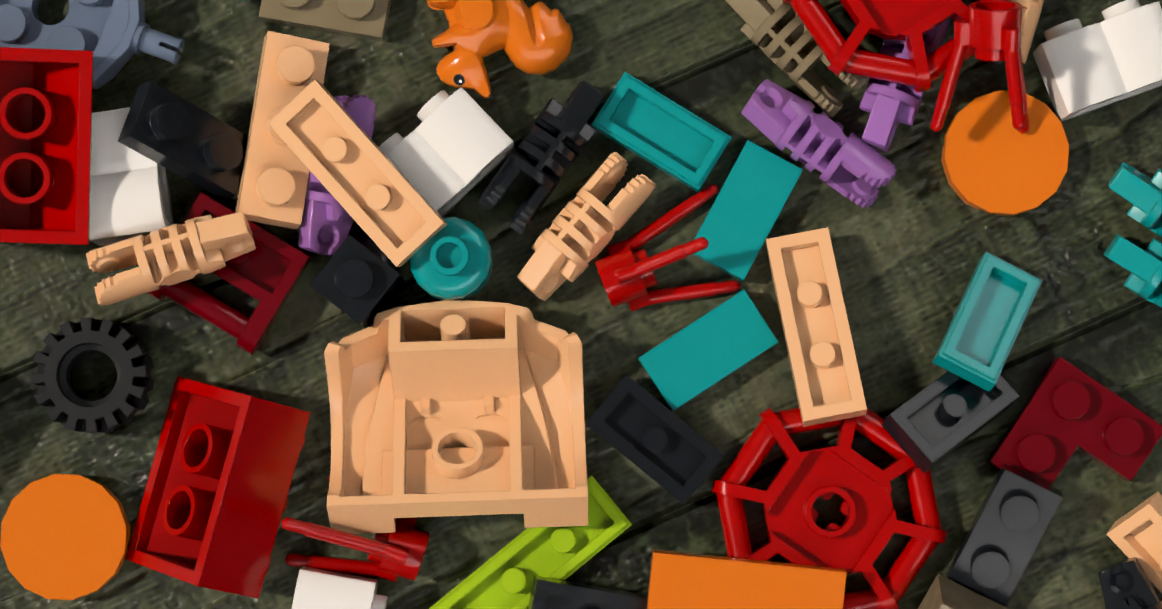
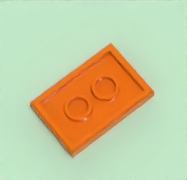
M652 549L646 609H843L847 572L841 568Z

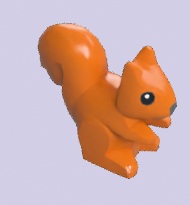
M426 0L431 9L444 11L449 24V28L445 32L432 39L433 47H453L454 50L438 62L436 67L438 78L446 85L454 88L462 87L463 89L474 90L483 99H488L491 95V86L483 58L504 49L516 68L526 74L544 75L556 70L566 61L571 52L573 33L570 23L566 22L558 9H550L543 2H537L528 7L524 0Z

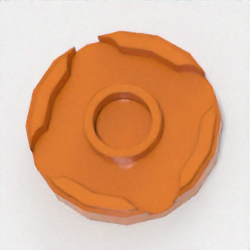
M999 90L976 97L954 116L944 137L941 162L949 186L965 204L988 214L1011 217L1034 210L1057 191L1068 170L1069 143L1062 122L1047 104L1026 94L1029 130L1025 134H1021L1013 128L1008 91Z
M52 474L31 482L12 499L1 523L0 548L9 572L25 589L46 599L75 600L100 591L119 574L125 561L128 543H130V524L121 501L106 485L83 475Z

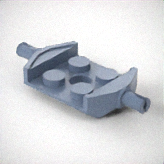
M0 0V47L94 51V90H98L111 81L134 54L140 56L141 52L176 65L181 56L176 51L167 49L164 46L183 52L184 39L151 29L150 25L145 23V0H68L69 11L63 21L55 25L43 24L38 19L37 7L41 0Z

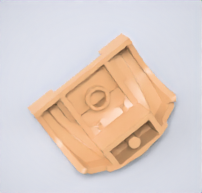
M456 299L400 306L377 313L374 318V325L342 338L339 343L335 341L328 343L324 351L328 381L331 423V471L327 494L330 528L351 534L396 533V518L524 514V528L588 526L582 342L576 333L568 334L563 329L535 320L533 313L527 307L502 302Z

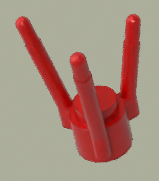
M1009 0L973 2L969 5V20L954 21V43L930 124L934 132H939L943 128L968 45L975 48V58L979 60L1005 61L1012 125L1021 134L1028 132V105L1020 48L1022 5L1020 3Z
M709 185L627 240L607 247L610 256L595 261L612 307L628 302L633 312L652 304L735 293L740 289L738 281L730 280L647 291L646 288L658 284L653 272L654 270L706 249L709 243L705 237L680 244L650 257L647 256L645 249L634 252L718 195L719 187L717 185Z
M290 517L284 518L281 522L282 528L285 530L369 553L367 560H370L363 561L317 555L288 554L285 557L287 565L376 576L392 582H396L398 576L412 581L415 580L430 533L414 528L417 517L396 518V533H375L373 540Z

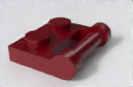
M200 192L181 224H185L186 220L195 217L211 215L212 218L235 212ZM248 221L256 249L226 261L225 267L212 273L260 301L251 317L188 280L170 286L162 285L160 289L148 292V294L160 301L165 297L171 299L238 339L236 346L253 356L265 341L273 322L312 258Z

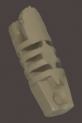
M725 0L746 22L741 31L756 46H759L763 53L784 71L811 100L833 118L843 107L842 100L812 69L820 60L827 67L830 66V62L791 4H784L783 0ZM841 72L838 76L846 85L856 90L860 89L870 79L866 76Z

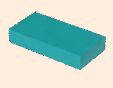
M624 72L592 123V127L697 193L732 138L627 72Z
M747 140L694 238L695 240L705 237L709 243L708 247L692 255L743 282L803 169Z
M985 252L979 259L932 363L989 392L998 381L1042 280Z
M742 290L640 356L638 360L671 411H674L777 344L778 340L746 291Z

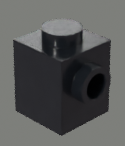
M349 235L310 286L361 326L367 328L372 324L377 313L383 310L401 287L405 279L393 269L395 265L370 237L362 245Z

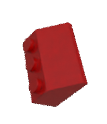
M0 47V242L89 245L94 51Z
M177 376L125 559L198 587L259 599L264 578L270 567L271 553L281 517L287 506L288 492L298 456L305 442V431L311 412Z

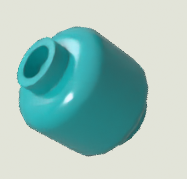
M445 217L443 219L447 225L409 259L410 270L418 285L433 298L442 301L467 300L478 294L489 281L493 268L492 249L483 231L472 222L458 217Z

